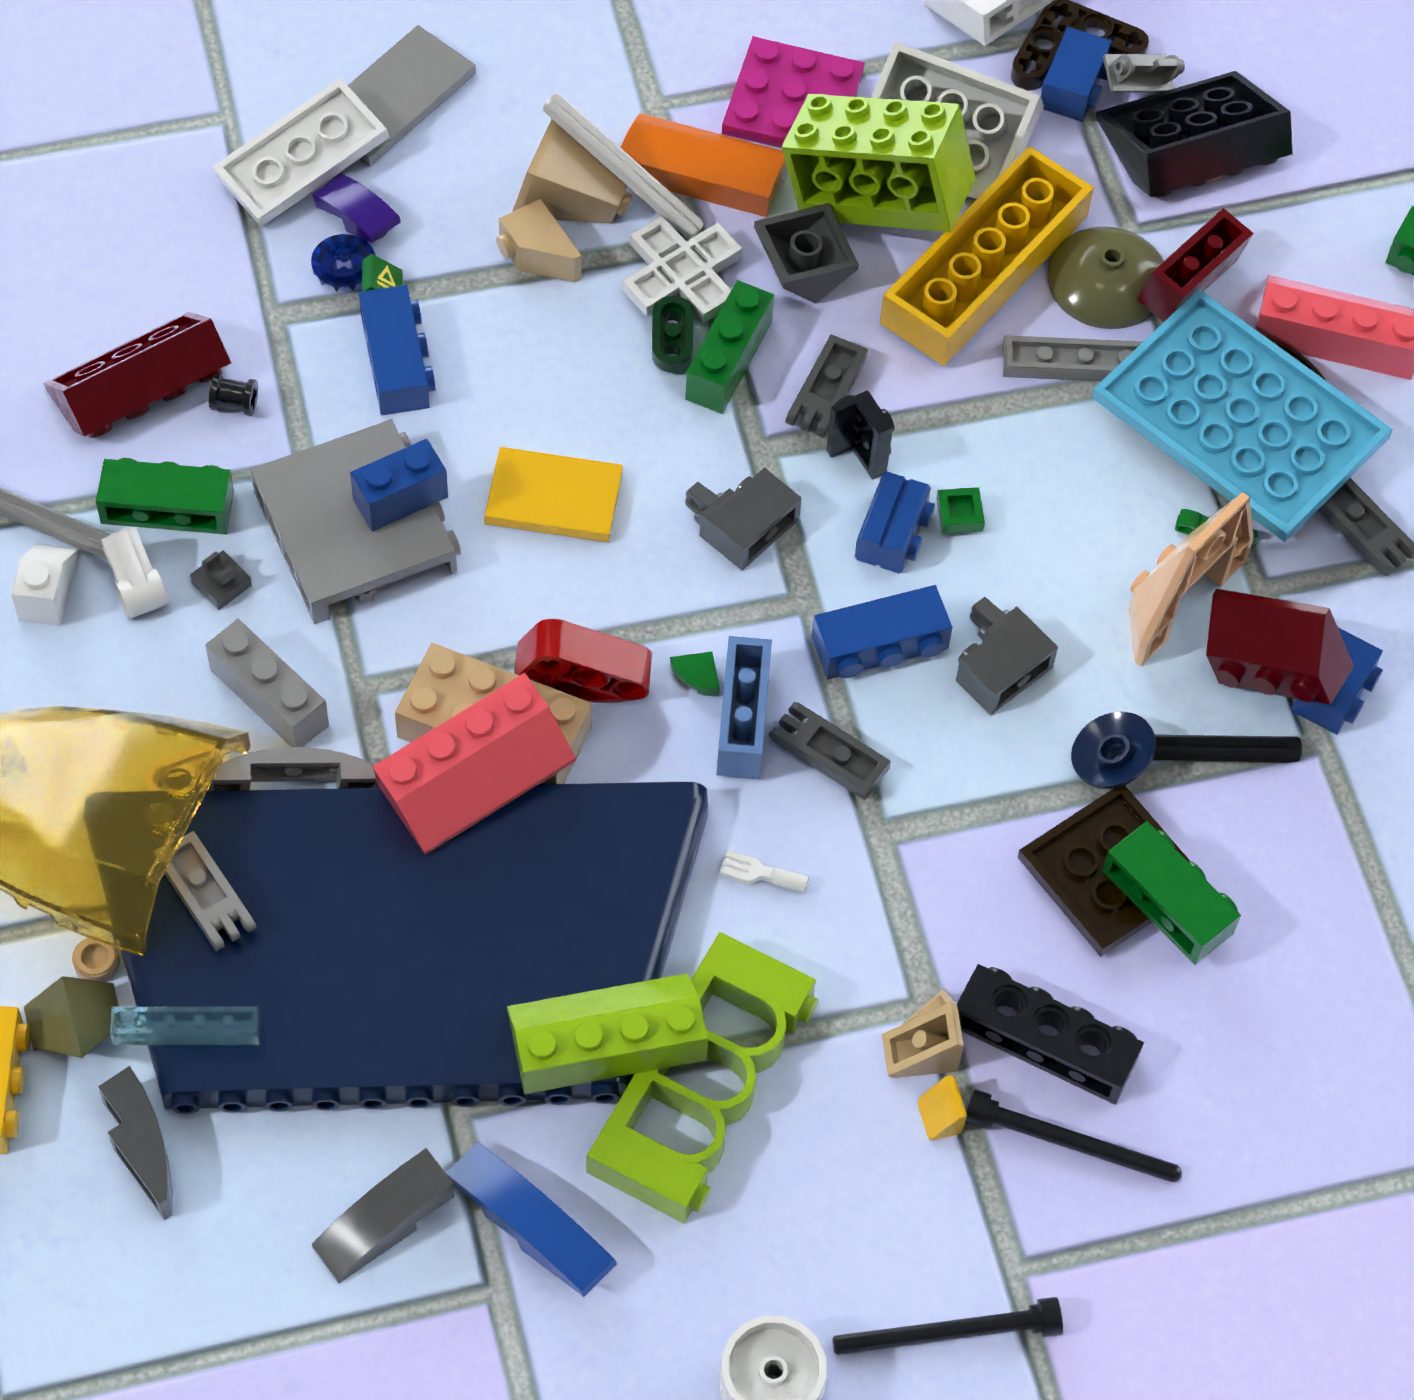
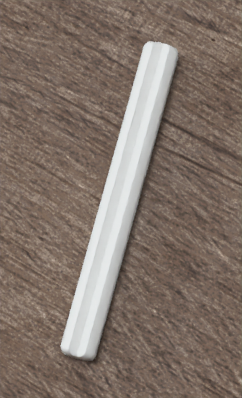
M555 92L549 97L542 107L543 112L656 212L663 216L687 239H691L701 230L704 224L703 220L561 94Z

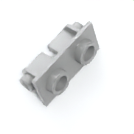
M1103 55L1111 92H1165L1175 89L1173 79L1182 74L1185 69L1183 59H1180L1177 55Z

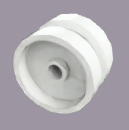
M763 1315L743 1323L729 1337L721 1355L719 1373L720 1400H822L827 1379V1356L819 1338L803 1323L786 1316ZM768 1375H775L779 1378L771 1379Z

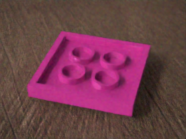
M752 36L722 123L721 134L781 148L808 94L856 97L864 73L865 62Z

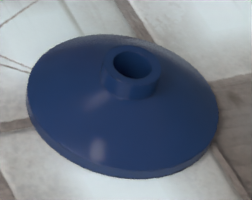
M1118 711L1099 716L1089 722L1077 735L1071 751L1073 768L1082 781L1096 788L1112 789L1127 785L1140 777L1153 761L1156 752L1155 733L1144 718L1131 712Z

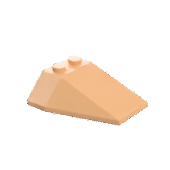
M1244 492L1240 493L1187 535L1176 547L1173 544L1169 545L1158 558L1157 566L1150 573L1146 570L1143 571L1131 585L1130 591L1133 592L1128 610L1134 660L1141 667L1168 641L1181 596L1203 574L1221 587L1247 561L1254 536L1250 497Z

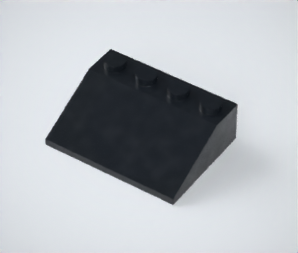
M1237 71L1096 112V119L1132 182L1149 197H1164L1171 194L1173 190L1183 187L1201 186L1210 179L1223 175H1237L1243 169L1259 164L1270 165L1277 162L1279 158L1293 154L1291 111Z

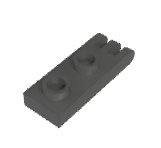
M830 334L792 404L785 423L794 426L800 414L805 415L800 429L809 432L815 420L820 421L816 429V435L824 438L829 430L831 407L838 400L848 395L867 359L868 349Z
M1351 478L1318 509L1381 575L1387 576L1393 572V565L1400 567L1406 562L1405 556L1410 559L1414 557V542Z
M793 702L788 709L790 715L784 714L778 721L781 728L773 727L768 734L769 738L774 743L866 800L890 769L891 760L804 705Z

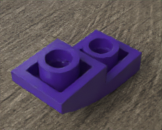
M342 173L312 194L317 208L341 218L346 232L370 243L383 238L388 231L401 223L399 215L380 197Z

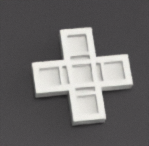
M660 216L630 234V245L648 265L622 280V291L646 317L653 313L654 305L660 299L667 296L684 298L691 304L693 313L704 324L719 314L731 292L730 287L717 273L740 260L743 248L718 222L690 240L685 241L663 216Z

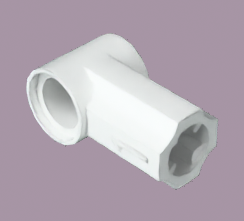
M136 527L117 531L101 539L104 553L117 581L115 587L128 619L170 604L163 581L157 569L152 568Z

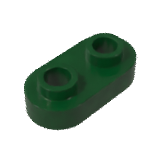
M667 296L660 299L653 308L652 360L659 369L665 372H680L690 365L693 357V308L684 298ZM675 320L678 323H668L667 321ZM668 354H676L678 356H668Z

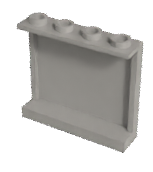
M392 419L250 469L253 492L314 625L330 619L329 605L443 563H446L451 575L457 573L456 555L461 554V549L454 531L446 532L442 523L445 521V516L440 502L375 531H371L353 501L351 471L411 445L405 432L398 433Z

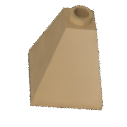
M551 119L526 172L512 212L541 199L555 220L612 223L616 214L624 216L633 195L626 192L628 186Z

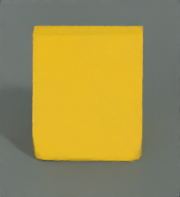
M953 1075L945 1076L922 1094L917 1103L927 1137L933 1141L961 1134L967 1117L956 1078H953Z

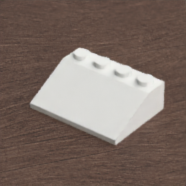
M894 41L871 97L959 104L976 177L967 197L975 200L1025 151L1044 107L1040 95Z

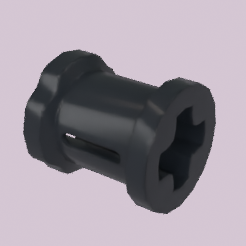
M215 373L209 390V408L216 411L220 407L242 410L244 415L252 416L257 404L258 381L256 379H249L248 382L224 379L222 374Z

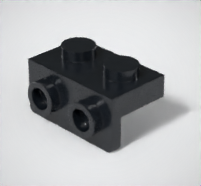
M868 390L855 396L848 395L841 398L831 407L826 451L830 457H835L852 449L872 480L882 476L887 471L889 455L891 454L892 432L895 430L891 415L886 409H880Z

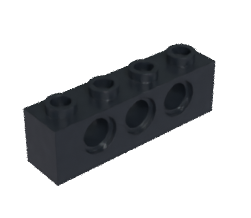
M977 964L957 1002L962 1032L1114 1105L1117 1104L1144 1045V1042L1138 1040L1128 1029L1120 1026L1111 1027L1098 1021L1086 1009L1077 1006L1069 1007L1054 1000L1047 991L1039 987L1022 985L1012 980L1008 973L996 967L987 968ZM1003 1005L1010 1006L1015 1009L1017 1014L1013 1016L1003 1015L998 1011L997 1007ZM1049 1025L1054 1027L1059 1034L1054 1036L1045 1035L1038 1027ZM1092 1045L1099 1050L1100 1054L1096 1056L1087 1055L1081 1050L1080 1046Z

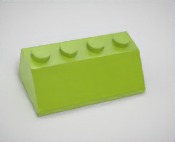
M688 973L507 1006L524 1094L707 1060L709 1038L699 995Z

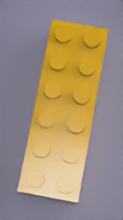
M1029 146L956 220L952 231L944 232L883 294L880 324L944 367L1051 256L1059 245L1088 217L1094 187Z

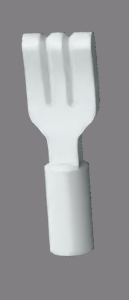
M726 850L725 859L719 871L721 877L746 885H752L761 880L770 882L772 885L803 893L806 892L809 881L808 875L777 867H768L755 857L733 850Z

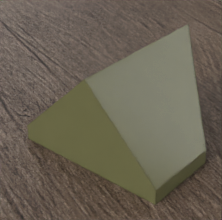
M62 976L24 1006L27 1024L30 1025V1038L34 1051L43 1049L83 1058L112 1032L124 1027L114 983Z

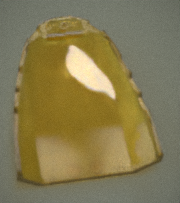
M47 706L0 712V890L12 896L21 908L27 910L31 906L50 915L54 923L63 928L121 950L143 956L147 949V930L159 882L225 756L233 751L242 754L248 753L251 747L249 732L186 718L111 709Z

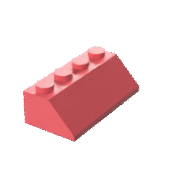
M1267 276L1255 330L1262 335L1279 341L1303 355L1408 380L1412 379L1414 373V309L1277 276Z
M523 673L375 764L372 768L379 788L422 852L427 855L576 762V757L549 706L528 676Z

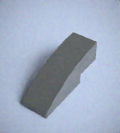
M128 1066L98 1086L105 1107L119 1124L108 1131V1135L115 1153L162 1218L166 1220L172 1216L173 1197L169 1159L154 1109L142 1084L131 1067Z
M425 1148L380 1181L348 1208L311 1244L312 1248L339 1284L417 1230L416 1223L455 1197L454 1184L428 1149Z

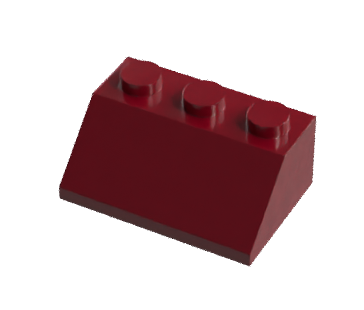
M1223 589L1215 590L1212 597L1206 656L1219 684L1230 688L1240 687L1260 691L1266 695L1276 694L1297 698L1303 702L1313 701L1328 705L1332 704L1354 665L1330 608Z

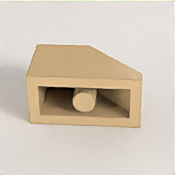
M541 199L498 218L499 236L496 237L498 249L505 259L511 258L519 271L574 283L582 279L580 252Z

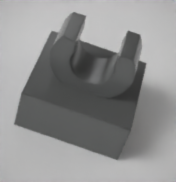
M224 550L219 553L217 551L212 553L202 561L201 567L190 574L191 583L218 610L252 586L250 576Z

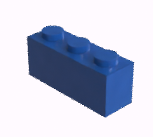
M407 285L359 292L361 319L380 415L430 408L429 392L436 391L432 366L424 367L423 358L429 357L425 333L417 334L416 325L422 324L418 300L410 301Z
M932 585L814 615L811 638L828 680L836 677L851 678L860 674L863 670L879 666L890 668L900 664L903 660L918 656H936L943 650L949 649L953 627L937 586Z

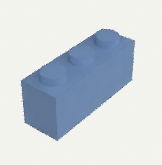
M729 636L717 759L716 775L760 779L772 639Z

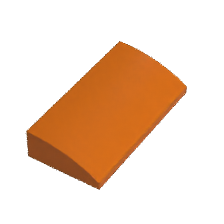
M639 113L633 121L620 147L670 192L763 217H768L786 168L782 150Z

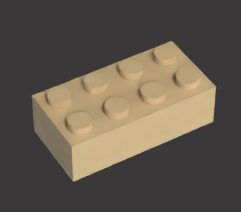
M431 642L395 710L397 737L410 743L520 675ZM530 680L549 706L577 759L592 729V703ZM574 763L540 784H564Z

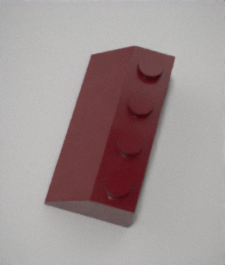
M187 312L43 384L73 431L84 437L89 435L90 438H95L109 432L113 428L111 423L125 416L127 420L147 413L150 410L148 405L161 398L163 401H170L183 395L186 392L185 386L197 380L200 383L211 381L215 373L222 374L221 368L232 362L212 319Z

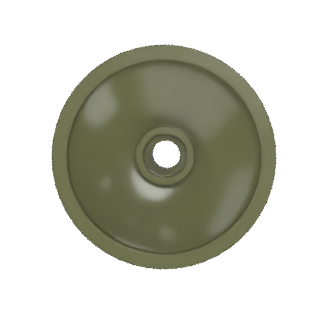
M1106 226L1087 228L1067 237L1053 252L1048 268V285L1054 300L1061 309L1079 322L1103 329L1127 328L1137 325L1153 315L1137 298L1152 271L1164 260L1152 244L1133 232Z

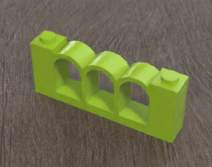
M720 931L691 979L699 995L702 1011L713 994L761 1018L770 1026L774 1033V1036L767 1043L759 1047L747 1048L707 1030L709 1038L707 1058L737 1074L743 1082L744 1088L738 1095L728 1100L716 1101L706 1098L665 1077L670 1067L636 1073L586 1155V1173L684 1224L692 1210L697 1213L702 1210L710 1195L711 1188L707 1186V1176L720 1163L725 1145V1126L741 1120L750 1110L755 1095L756 1073L772 1067L780 1058L786 1032L793 1035L800 1021L807 1024L819 1002V999L814 997L816 979ZM651 1098H654L702 1123L710 1130L714 1140L705 1150L699 1153L683 1154L633 1129Z

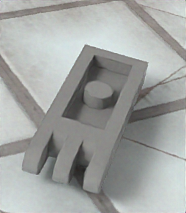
M194 831L154 852L156 862L215 951L225 947L223 939L218 933L219 930L223 929L232 942L241 938L233 922L239 920L248 933L257 929L253 918Z

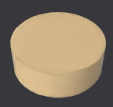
M92 936L82 940L75 947L72 954L73 966L80 979L107 982L114 977L119 969L120 959L117 948L112 941L105 937Z

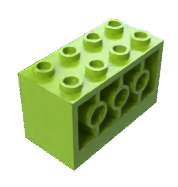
M808 94L781 147L798 210L829 203L838 223L951 232L976 178L960 105L955 103Z

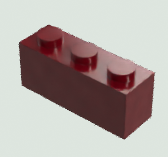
M1222 208L1152 271L1137 300L1161 321H1166L1198 289L1204 292L1235 264L1254 233L1226 209Z

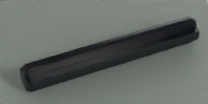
M1155 734L1156 752L1153 760L1298 762L1302 755L1301 739L1295 736Z

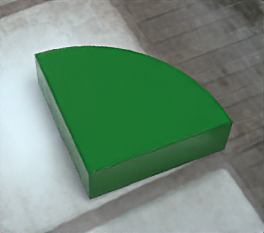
M712 651L670 657L671 671L679 682L682 681L685 685L697 690L698 694L719 696L720 687Z

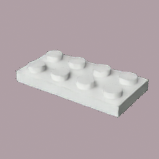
M339 78L219 161L212 168L216 177L258 225L263 227L389 138L387 128L348 85Z

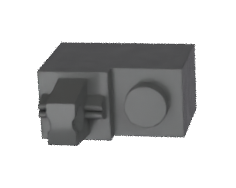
M765 467L753 478L751 476L746 477L738 485L735 492L729 488L723 494L720 492L716 495L697 481L685 494L687 496L685 505L695 513L694 520L700 525L699 536L741 571L799 521L802 497Z
M983 597L972 606V612L970 613V619L979 628L977 634L983 642L980 645L973 643L961 653L958 658L959 665L956 682L991 716L1053 668L1058 646L1018 607L1011 611L1006 609L1003 612L989 599Z

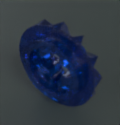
M338 234L328 237L320 242L312 253L311 266L313 275L319 278L322 286L326 284L331 285L336 292L340 287H350L354 291L356 285L362 282L363 259L370 254L375 255V252L367 241L355 235ZM336 260H340L343 263L351 260V268L343 266L337 269Z

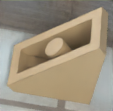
M942 989L900 1026L881 1034L889 1077L899 1078L958 1072L964 1044L957 1003L945 989Z

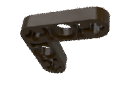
M1055 0L1044 7L1016 54L1012 64L1011 80L1016 87L1027 91L1040 88L1043 85L1067 27L1086 32L1085 30L1089 27H1098L1105 32V35L1101 36L1102 38L1111 40L1112 36H1115L1114 42H1111L1109 54H1146L1149 38L1138 27L1070 0ZM1060 15L1064 16L1060 20L1058 28H1055L1053 26L1054 19L1059 18ZM1039 39H1046L1053 42L1055 46L1051 49H1041L1036 46L1035 42ZM1129 44H1134L1131 49L1127 48ZM1032 60L1035 61V70L1025 73L1029 69Z

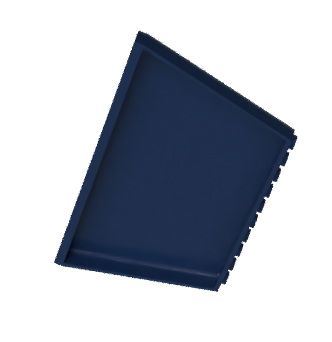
M696 782L540 784L427 855L422 852L380 788L102 793L88 797L85 801L84 821L164 1108L172 1109V1111L180 1114H192L198 1112L201 1108H219L223 1112L238 1113L246 1110V1107H265L270 1111L283 1112L291 1110L293 1106H312L315 1109L327 1111L337 1109L340 1105H359L365 1109H380L387 1104L404 1103L412 1108H426L433 1103L452 1102V1104L459 1107H472L479 1104V1102L498 1101L506 1106L521 1105L526 1100H545L553 1105L567 1104L573 1099H591L593 1102L601 1104L616 1102L623 1095L634 1074L524 1094L507 1006L662 978L706 824L708 794L707 788ZM192 831L196 833L253 918L257 929L248 933L239 920L233 922L241 938L234 942L229 939L223 929L219 930L218 933L222 937L225 947L218 951H215L156 862L154 852Z

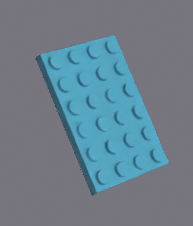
M1200 289L1093 389L1092 398L1227 500L1232 501L1242 492L1250 497L1252 518L1283 542H1286L1390 439L1393 430Z

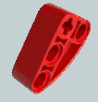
M544 619L539 621L519 640L516 650L514 674L521 675L525 673L530 680L592 703L634 701L643 699L649 694L652 652L643 645L565 620Z

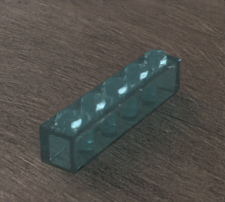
M112 1007L110 1036L113 1045H260L261 1016L259 1007Z

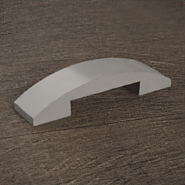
M283 747L247 753L215 766L205 774L203 791L250 790L251 782L336 781L337 789L379 788L372 768L374 764L366 760L328 749Z

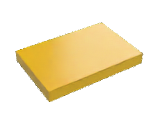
M499 447L484 522L487 525L609 542L623 475V465Z

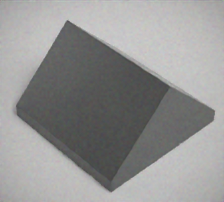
M829 203L754 221L753 227L781 286L789 292L816 304L858 270L859 264Z

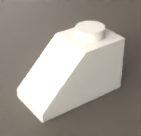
M35 544L20 557L11 591V598L18 621L61 626L79 555L78 549Z

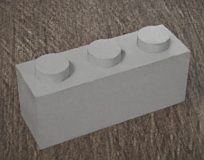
M239 618L205 644L210 670L290 747H304L329 726L326 700Z

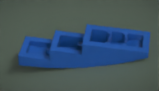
M476 1142L445 1172L455 1188L481 1207L485 1217L517 1240L524 1253L583 1297L617 1265L616 1260L579 1224L520 1173L480 1142Z

